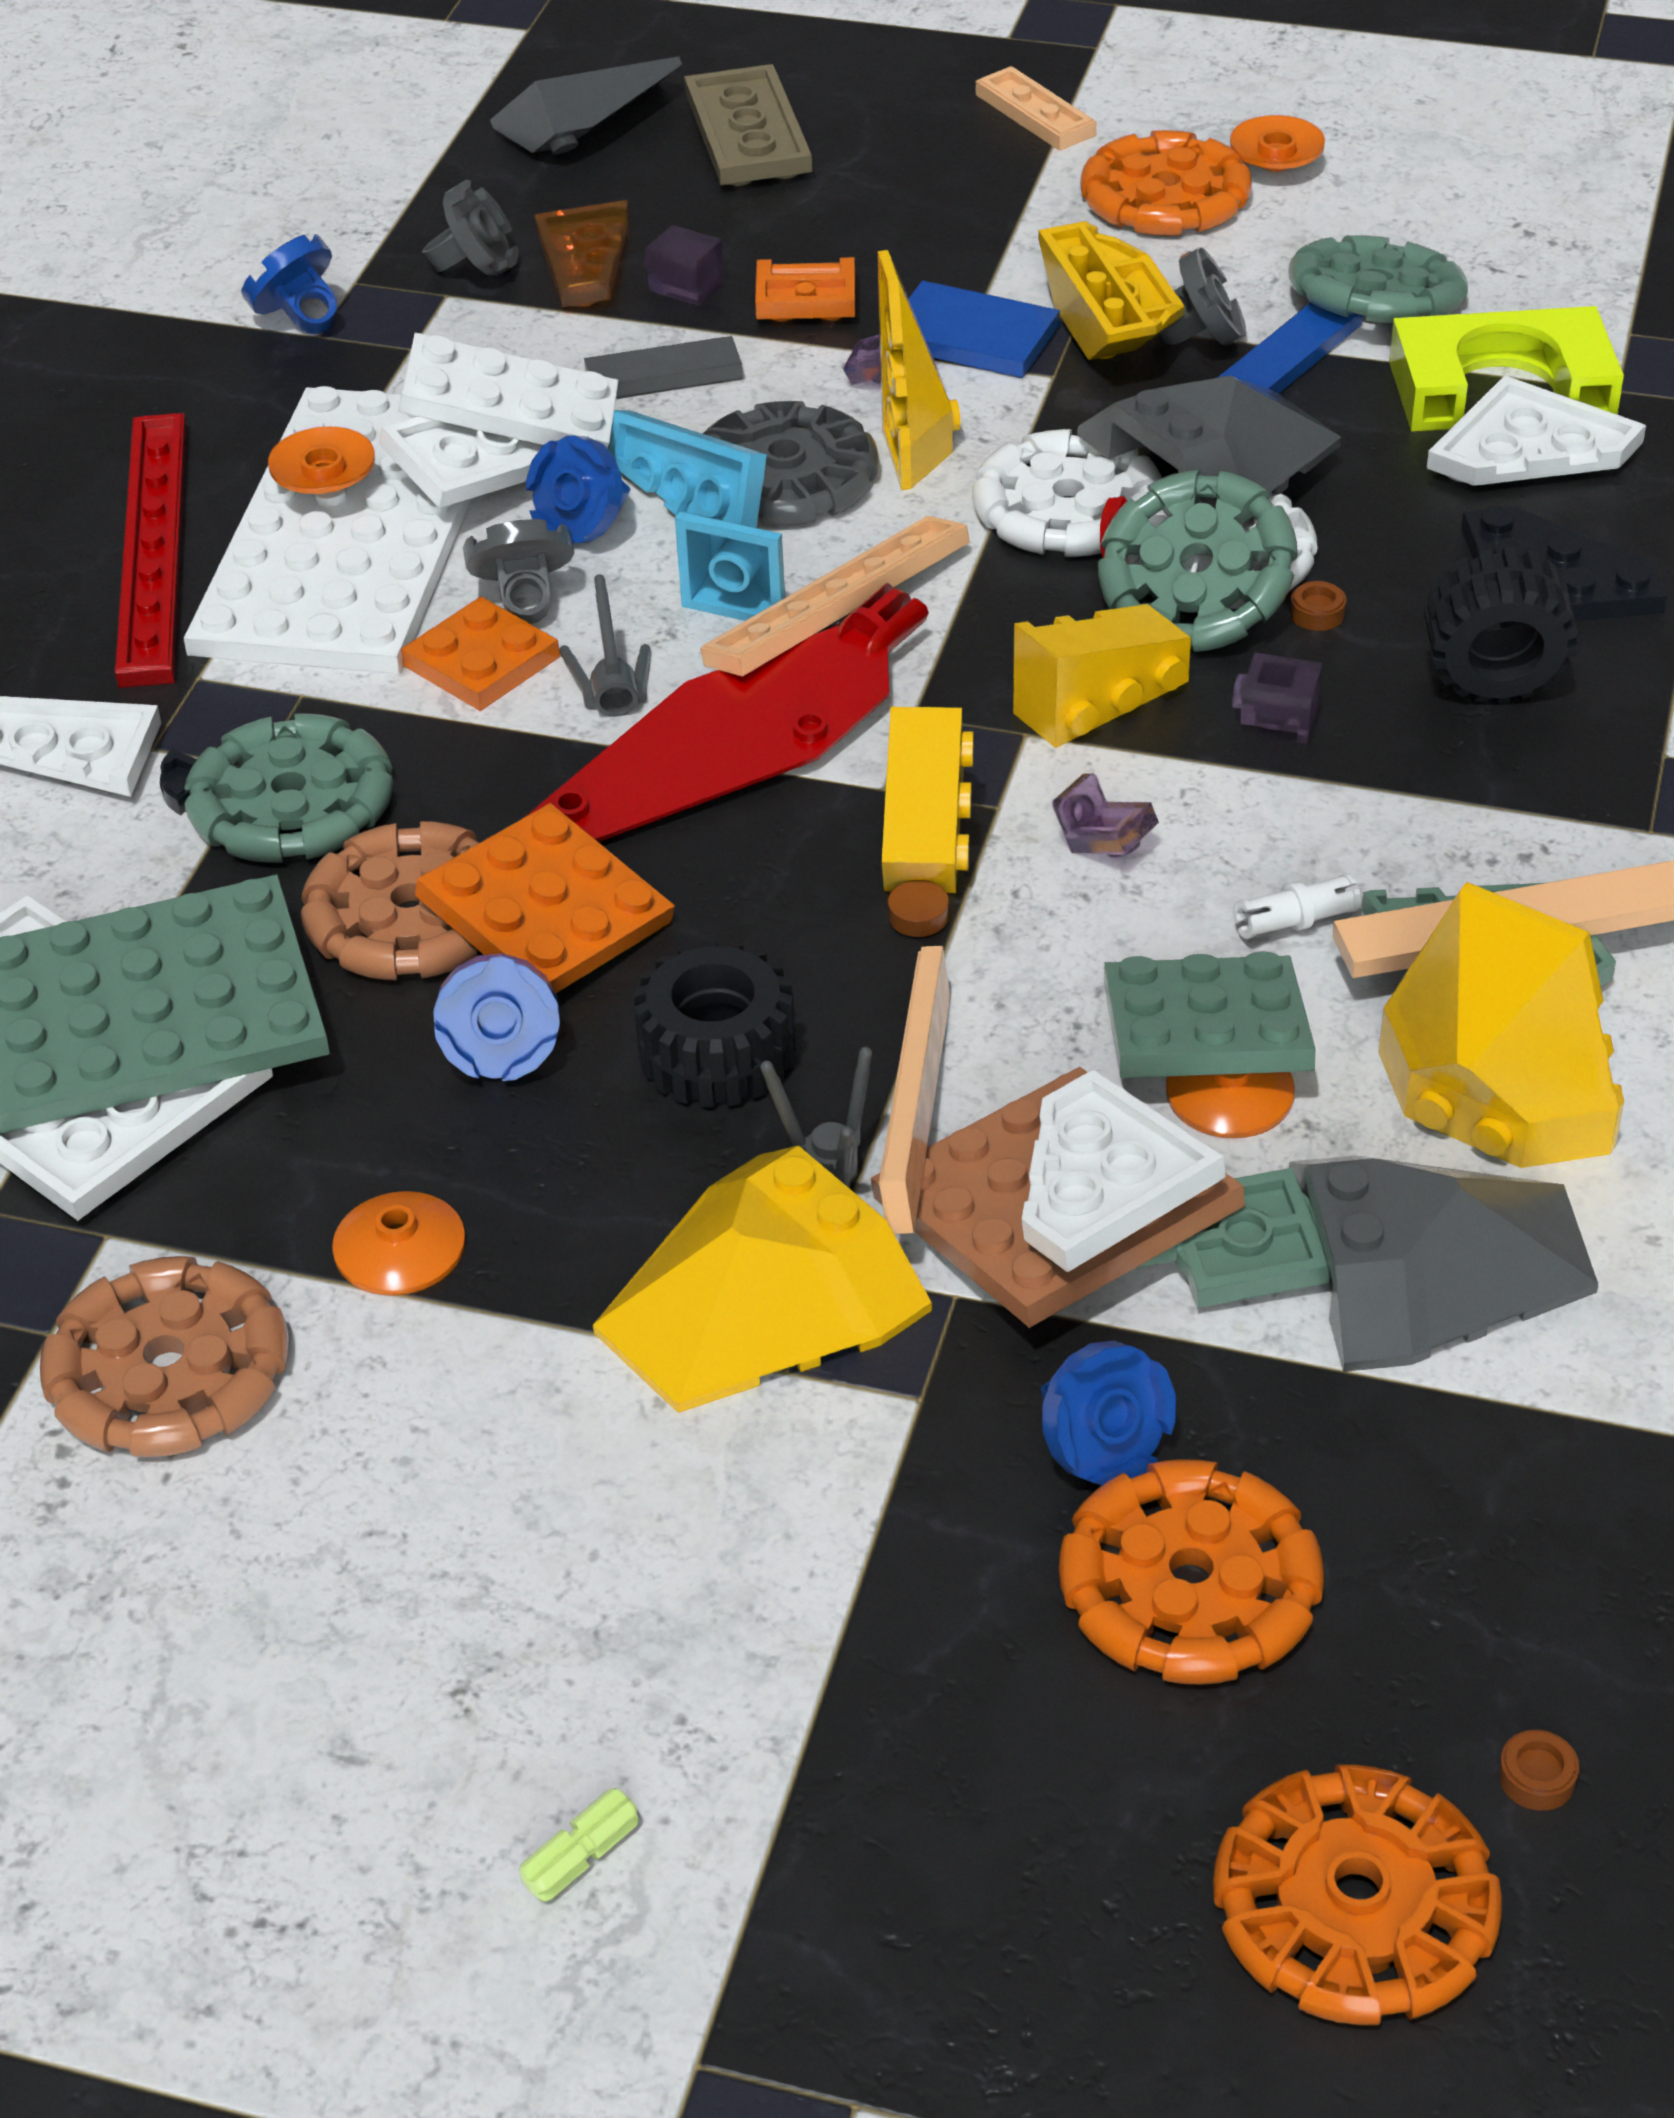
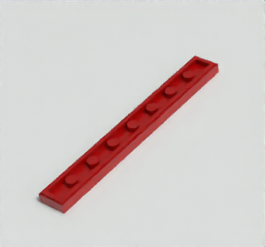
M184 413L133 418L115 666L118 688L171 684L175 681L187 424Z

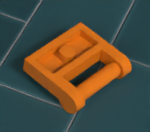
M855 257L840 258V263L772 264V259L757 260L756 320L771 319L777 322H785L797 318H820L833 321L842 317H855Z

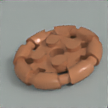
M420 821V828L399 829L398 824L393 823L369 829L345 840L343 843L344 850L338 854L327 853L310 873L304 885L301 897L304 904L301 909V920L309 940L325 958L334 959L336 957L339 959L341 968L361 976L381 980L398 981V975L417 973L421 974L422 979L438 976L453 971L457 966L477 957L478 949L415 896L417 878L479 844L476 834L463 827L448 823ZM421 851V855L401 856L403 852ZM359 869L360 877L353 874V872ZM408 901L420 902L419 905L414 907H399L400 904Z
M173 1256L129 1265L130 1273L110 1282L103 1276L90 1284L74 1297L56 1318V1325L59 1330L56 1334L47 1336L41 1351L40 1381L44 1398L47 1402L56 1404L54 1414L57 1420L67 1431L81 1441L107 1452L112 1451L114 1447L130 1449V1453L134 1457H161L186 1453L201 1448L202 1440L223 1431L228 1436L250 1420L267 1403L275 1391V1385L272 1380L275 1375L281 1374L285 1370L288 1356L289 1337L287 1324L281 1309L269 1305L271 1303L270 1292L258 1280L246 1272L219 1261L215 1262L212 1267L197 1265L196 1258ZM193 1291L206 1293L201 1303L199 1298L192 1293ZM140 1297L145 1304L124 1313L121 1308L122 1305ZM244 1323L243 1327L238 1328L232 1332L230 1331L231 1328H234ZM83 1342L97 1344L96 1350L82 1348L81 1345ZM164 1353H178L182 1355L178 1361L168 1366L158 1367L151 1363L154 1358ZM231 1366L233 1369H238L234 1375L228 1374ZM100 1387L102 1389L101 1391H98L94 1394L91 1393V1391H94ZM129 1409L146 1413L139 1415L135 1422L128 1421L131 1416Z

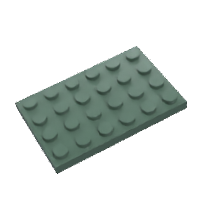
M277 874L259 879L245 880L241 883L198 893H189L142 906L128 907L81 920L63 922L55 926L16 935L0 937V1134L330 1054L327 1036Z

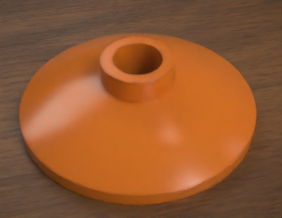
M1266 115L1246 120L1235 127L1230 136V147L1240 155L1241 160L1272 172H1280L1311 163L1323 153L1325 146L1324 134L1317 126L1306 120L1285 115Z
M333 426L315 427L296 432L280 441L269 455L268 467L274 481L288 490L305 494H323L343 490L364 479L374 466L375 452L370 440L357 431Z
M1290 1072L1167 1076L1166 1081L1167 1100L1176 1116L1189 1127L1204 1134L1220 1138H1246L1267 1132L1286 1118L1294 1102L1295 1085Z
M401 1191L373 1197L351 1210L337 1227L332 1248L335 1264L341 1275L349 1283L369 1293L395 1296L419 1292L447 1277L462 1258L466 1238L460 1216L445 1201L425 1193Z

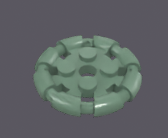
M1347 235L1341 242H1337L1332 237L1323 238L1300 248L1290 260L1288 267L1289 280L1298 294L1307 297L1309 302L1326 311L1348 317L1350 313L1366 316V321L1393 324V318L1449 315L1461 306L1468 293L1467 278L1456 263L1448 261L1443 254L1416 243L1406 242L1405 247L1389 244L1388 237Z
M1200 470L1172 474L1147 486L1149 492L1137 501L1130 498L1115 514L1101 542V546L1105 549V556L1098 561V580L1106 605L1109 609L1143 605L1138 601L1150 593L1155 601L1149 605L1191 637V647H1193L1194 652L1221 648L1247 637L1248 633L1246 630L1260 620L1266 623L1281 606L1290 590L1294 579V574L1290 571L1291 561L1297 559L1298 556L1294 528L1284 508L1280 505L1274 506L1269 501V491L1246 477L1226 471H1220L1218 476L1201 475ZM1200 498H1217L1216 508L1207 503H1199ZM1162 510L1169 518L1155 528L1148 519ZM1251 517H1254L1257 520V524L1246 533L1241 525ZM1195 554H1206L1213 558L1209 567L1201 572H1189L1183 568V565L1189 557ZM1127 555H1140L1141 565L1127 564ZM1253 561L1269 562L1268 566L1262 568L1261 571H1252ZM1241 598L1245 602L1244 605L1234 612L1229 609L1230 606ZM1180 611L1198 612V617L1195 618L1194 624L1179 623Z
M298 713L294 714L295 720L273 722L272 716L259 719L224 734L221 738V745L218 748L207 747L202 752L186 778L184 788L185 790H190V796L185 801V810L196 832L214 847L225 846L227 853L231 856L262 863H283L284 857L306 855L307 860L318 858L327 853H333L342 849L345 840L359 834L363 827H373L387 809L394 786L391 776L393 767L387 752L364 729L352 731L347 721L336 717ZM235 763H238L242 766L240 768H237L233 765ZM302 828L301 832H295L293 834L281 833V830H293Z

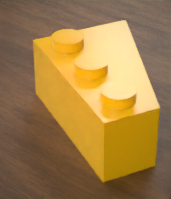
M1149 604L1095 611L1093 619L1075 621L1069 615L1055 617L1052 625L1034 627L1028 621L1014 623L1013 714L1054 748H1057L1189 682L1191 637Z
M890 707L882 847L884 892H892L893 889L905 882L924 880L939 885L946 893H956L957 870L968 871L969 834H960L961 818H971L972 785L969 782H963L964 767H973L974 731H963L962 708Z

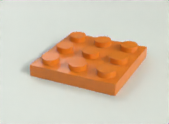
M551 803L417 878L415 896L483 955L504 953L527 960L547 976L555 993H558L670 924L675 908L673 903Z

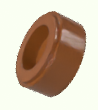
M1311 581L1296 587L1291 594L1290 617L1295 624L1307 630L1326 631L1336 628L1345 618L1346 595L1339 587L1328 582Z
M914 880L902 883L893 889L889 895V922L896 931L906 936L926 937L936 934L946 926L949 919L948 895L942 887L933 882Z
M1543 1730L1523 1731L1514 1735L1505 1744L1501 1754L1498 1778L1505 1794L1518 1805L1537 1811L1553 1810L1564 1805L1572 1797L1579 1774V1760L1572 1746L1560 1736Z

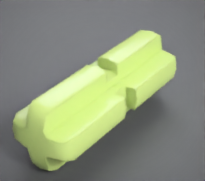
M617 1788L604 1792L569 1822L573 1830L569 1833L566 1830H560L521 1863L519 1868L521 1880L528 1891L542 1902L554 1898L590 1867L586 1861L588 1857L591 1856L594 1859H599L637 1826L639 1818L635 1804Z

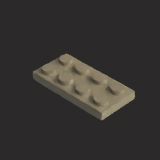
M773 64L684 76L685 93L720 185L742 186L754 180L774 177L790 179L798 174L812 172L811 152Z

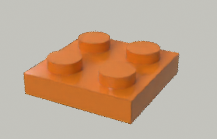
M482 596L401 648L404 667L479 711H482L560 658L558 639Z

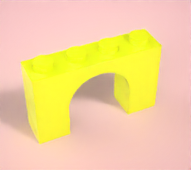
M1597 306L1393 318L1389 363L1411 432L1451 429L1464 416L1468 388L1465 374L1487 367H1511L1531 372L1544 379L1552 387L1554 393L1618 415L1624 374Z

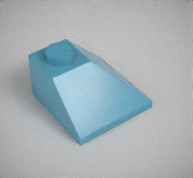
M678 512L675 517L682 607L746 621L785 598L781 533Z

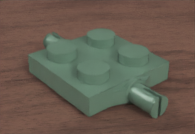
M1293 1168L1234 1178L1243 1185L1244 1207L1136 1267V1270H1139L1143 1267L1175 1262L1188 1279L1197 1308L1330 1282V1271L1311 1202L1301 1191Z

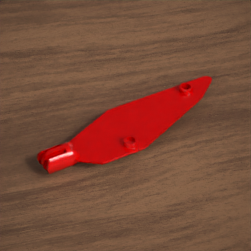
M886 583L858 608L853 610L840 625L810 636L744 676L716 670L686 681L528 815L551 803L597 842L819 760L889 698L888 654L926 621L929 614L927 606L917 598L911 600L908 593L898 588H893L891 584Z

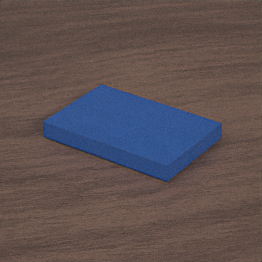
M923 280L909 297L913 311L934 359L1019 378L1025 376L1060 326V310Z

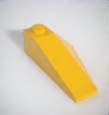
M888 250L878 251L882 432L901 490H908L917 485L953 453V431L960 430L961 418L957 399L949 400L943 380Z

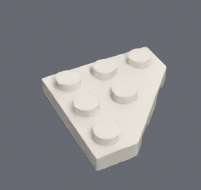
M1505 375L1429 450L1427 469L1446 475L1454 481L1465 482L1473 486L1617 469L1643 443L1646 425Z
M1093 1069L1042 1098L1040 1109L1041 1127L1039 1138L1035 1140L1029 1173L1028 1201L1024 1202L1022 1213L1024 1241L1066 1272H1069L1226 1178L1224 1156Z

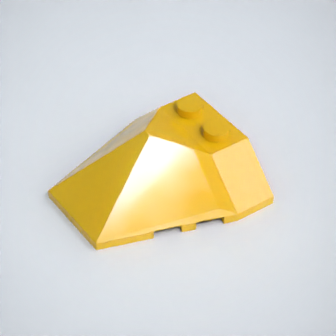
M1466 882L1383 1008L1378 1053L1404 1116L1519 1168L1610 1155L1616 1147L1624 1097L1621 1085L1613 1084L1608 1061L1614 1053L1611 1035L1603 1034L1598 1008L1604 1000L1590 932Z
M798 1145L760 1154L709 1186L593 1324V1331L607 1347L675 1411L680 1413L760 1386V1377L797 1365L801 1373L821 1366L820 1357L857 1345L860 1352L879 1347L932 1311V1302L887 1220Z

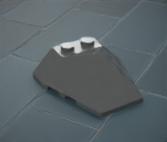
M1232 376L1141 391L1133 397L1108 406L1080 424L1077 430V436L1109 459L1146 446L1178 469L1179 473L1200 470L1201 475L1218 476L1220 471L1231 472L1246 477L1261 485L1269 493L1272 492L1277 495L1288 488L1289 478L1300 471L1306 474L1339 448L1342 438L1277 392ZM1200 498L1199 503H1207L1216 508L1217 498Z
M1355 1155L1289 1162V1168H1293L1301 1191L1310 1199L1333 1282L1329 1322L1343 1372L1413 1365L1430 1358L1432 1348L1461 1337L1469 1343L1485 1337L1489 1326L1518 1315L1522 1321H1526L1597 1293L1598 1281L1564 1184Z

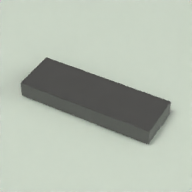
M732 336L584 358L585 372L592 371L604 377L618 380L616 398L743 378L742 362Z

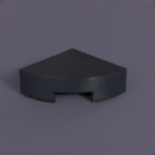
M172 749L161 762L160 788L167 806L175 813L182 815L186 812L185 801L190 796V790H185L184 788L186 778L197 759Z

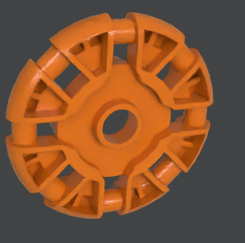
M1155 130L1151 131L1150 137L1138 138L1134 133L1115 139L1100 147L1096 155L1091 156L1083 166L1080 187L1082 196L1087 199L1088 206L1095 214L1110 224L1120 228L1124 225L1134 227L1135 232L1142 234L1174 236L1181 235L1182 230L1195 228L1197 232L1208 230L1234 217L1238 209L1242 208L1249 199L1252 189V177L1250 169L1244 165L1240 155L1231 147L1218 140L1208 138L1204 142L1197 140L1196 134L1191 132Z
M1191 1459L1166 1460L1147 1464V1473L1129 1478L1125 1473L1116 1476L1096 1489L1080 1505L1072 1518L1075 1530L1073 1533L1064 1536L1061 1544L1058 1568L1060 1587L1067 1607L1077 1609L1080 1615L1079 1629L1092 1644L1117 1663L1133 1671H1136L1139 1666L1163 1673V1681L1180 1684H1213L1237 1680L1238 1671L1254 1665L1263 1670L1279 1661L1301 1641L1313 1623V1615L1310 1609L1312 1605L1320 1603L1324 1590V1565L1319 1543L1314 1532L1306 1529L1303 1530L1299 1524L1301 1511L1289 1498L1261 1478L1246 1471L1242 1473L1241 1477L1218 1471L1217 1462ZM1211 1498L1232 1505L1230 1512L1221 1503L1209 1499ZM1157 1500L1162 1511L1146 1517L1140 1505ZM1275 1539L1278 1543L1277 1547L1262 1553L1259 1544ZM1101 1542L1120 1548L1119 1555L1101 1550ZM1194 1565L1204 1569L1210 1576L1200 1583H1189L1176 1578L1172 1571L1180 1566ZM1262 1593L1280 1598L1275 1599L1272 1603L1259 1600ZM1119 1595L1123 1604L1119 1605L1115 1601L1105 1600ZM1154 1625L1170 1632L1179 1633L1178 1636H1175L1171 1645L1151 1638L1154 1632ZM1234 1633L1238 1635L1239 1639L1227 1642L1225 1640V1637Z
M1335 1765L1334 1772L1311 1776L1308 1770H1303L1288 1775L1270 1784L1249 1800L1242 1808L1244 1819L1239 1826H1232L1226 1830L1218 1848L1213 1872L1214 1903L1217 1907L1224 1909L1227 1918L1222 1926L1223 1935L1230 1949L1247 1972L1270 1993L1280 1988L1300 2000L1298 2009L1319 2018L1354 2025H1379L1381 2016L1405 2012L1408 2019L1412 2020L1437 2010L1460 1995L1475 1980L1477 1975L1474 1965L1479 1957H1489L1493 1951L1502 1919V1895L1499 1877L1489 1873L1486 1865L1490 1851L1482 1836L1471 1821L1441 1794L1438 1793L1432 1798L1412 1787V1778L1394 1771L1363 1765ZM1340 1803L1343 1812L1348 1815V1818H1338L1323 1822L1324 1816L1320 1806ZM1398 1814L1415 1825L1410 1830L1395 1820V1816ZM1284 1837L1288 1840L1283 1851L1267 1842L1269 1838L1278 1840ZM1444 1866L1447 1871L1456 1873L1457 1877L1436 1880L1432 1868ZM1359 1874L1371 1879L1378 1887L1379 1892L1368 1899H1354L1342 1893L1336 1882L1343 1876ZM1277 1894V1906L1257 1909L1255 1904L1257 1897ZM1433 1923L1448 1932L1451 1937L1448 1945L1428 1934ZM1303 1944L1316 1954L1324 1957L1315 1971L1294 1959ZM1394 1962L1398 1979L1374 1982L1372 1974L1386 1971Z

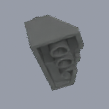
M677 56L534 81L491 118L490 122L493 129L532 153L552 150L554 155L562 154L576 148L579 145L578 139L654 88L677 70L682 63L680 57Z

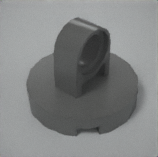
M466 179L445 192L443 207L449 228L431 240L422 252L436 272L444 271L468 257L474 266L483 273L497 277L517 264L519 256L518 246L509 249L505 235L511 232L512 228L498 203L483 187L473 191L471 189L472 181Z
M1197 248L1192 252L1189 251L1182 255L1179 259V268L1184 285L1174 291L1185 306V314L1157 336L1162 342L1174 345L1208 329L1221 345L1230 346L1236 340L1245 336L1247 331L1237 299L1235 298L1230 301L1222 285L1227 282L1226 277L1212 256L1204 248Z
M515 520L487 527V539L478 543L477 539H474L473 536L467 538L463 546V553L468 572L481 579L499 582L503 609L530 624L543 619L551 605L548 573L566 565L574 555L572 535L569 528L560 523L559 527L556 528L557 531L547 530L546 520ZM531 584L540 590L542 599L534 608L521 609L512 603L510 599L512 591L519 585Z

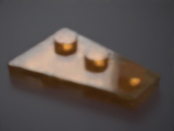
M628 200L534 214L536 232L562 307H587L595 302L610 300L630 217Z

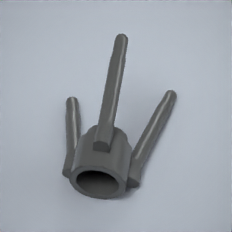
M598 574L594 578L604 659L596 664L589 680L568 646H561L559 652L583 693L585 707H595L601 714L618 717L629 713L638 703L644 702L647 698L644 685L651 648L648 644H643L640 647L635 671L623 659L617 657L606 581L602 574Z
M862 1047L859 1051L846 1125L837 1122H826L818 1125L809 1137H804L773 1064L770 1061H763L760 1065L761 1072L789 1137L791 1147L799 1145L849 1188L858 1176L857 1147L861 1143L860 1125L870 1073L872 1050L869 1047Z

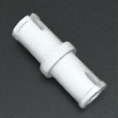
M1348 873L1337 878L1304 885L1299 881L1283 885L1281 892L1237 901L1234 905L1235 924L1248 921L1249 925L1238 929L1240 935L1245 939L1291 927L1295 931L1308 929L1315 920L1358 911L1361 905L1360 890L1355 889L1346 892L1345 888L1354 886L1357 883L1355 878Z

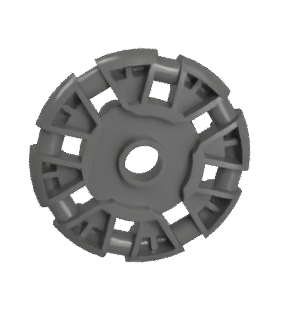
M774 401L755 404L752 411L742 413L740 410H736L725 415L710 425L703 433L767 454L758 518H763L765 525H797L815 522L817 514L827 511L831 516L836 515L854 505L870 489V481L875 479L878 472L879 454L873 437L868 432H864L863 425L852 416L826 405H820L817 409L805 407L803 401ZM815 490L818 491V492L809 494V492H812V491H815Z

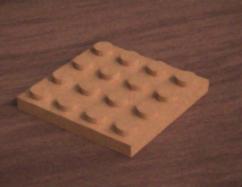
M1081 1067L1059 1076L1050 1083L954 1132L952 1135L927 1147L914 1232L1029 1328L1245 1206L1243 1185L1226 1173V1178L1069 1272H1066L1024 1241L1022 1213L1024 1202L1028 1201L1029 1173L1035 1140L1039 1138L1041 1127L1040 1109L1042 1098L1086 1074L1087 1071ZM880 1173L871 1177L873 1197L883 1205L879 1185Z

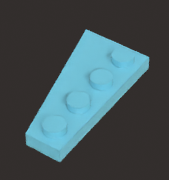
M614 410L609 452L614 456L619 471L644 491L655 492L665 500L664 506L675 515L678 512H684L748 527H757L767 454L634 411Z

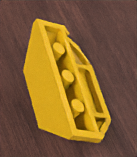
M1086 221L1038 230L1039 244L1054 308L1060 310V317L1088 360L1096 358L1108 359L1117 354L1136 351L1184 316V304L1149 254L1117 237L1098 233V227Z

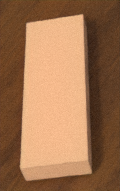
M1012 66L976 81V96L1059 151L1096 136L1095 120Z

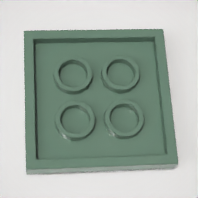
M1260 951L1251 953L1246 957L1216 958L1208 954H1193L1184 959L1153 960L1144 956H1132L1123 959L1121 962H1104V986L1120 1078L1315 1071L1316 1048L1290 955L1279 956L1272 952Z

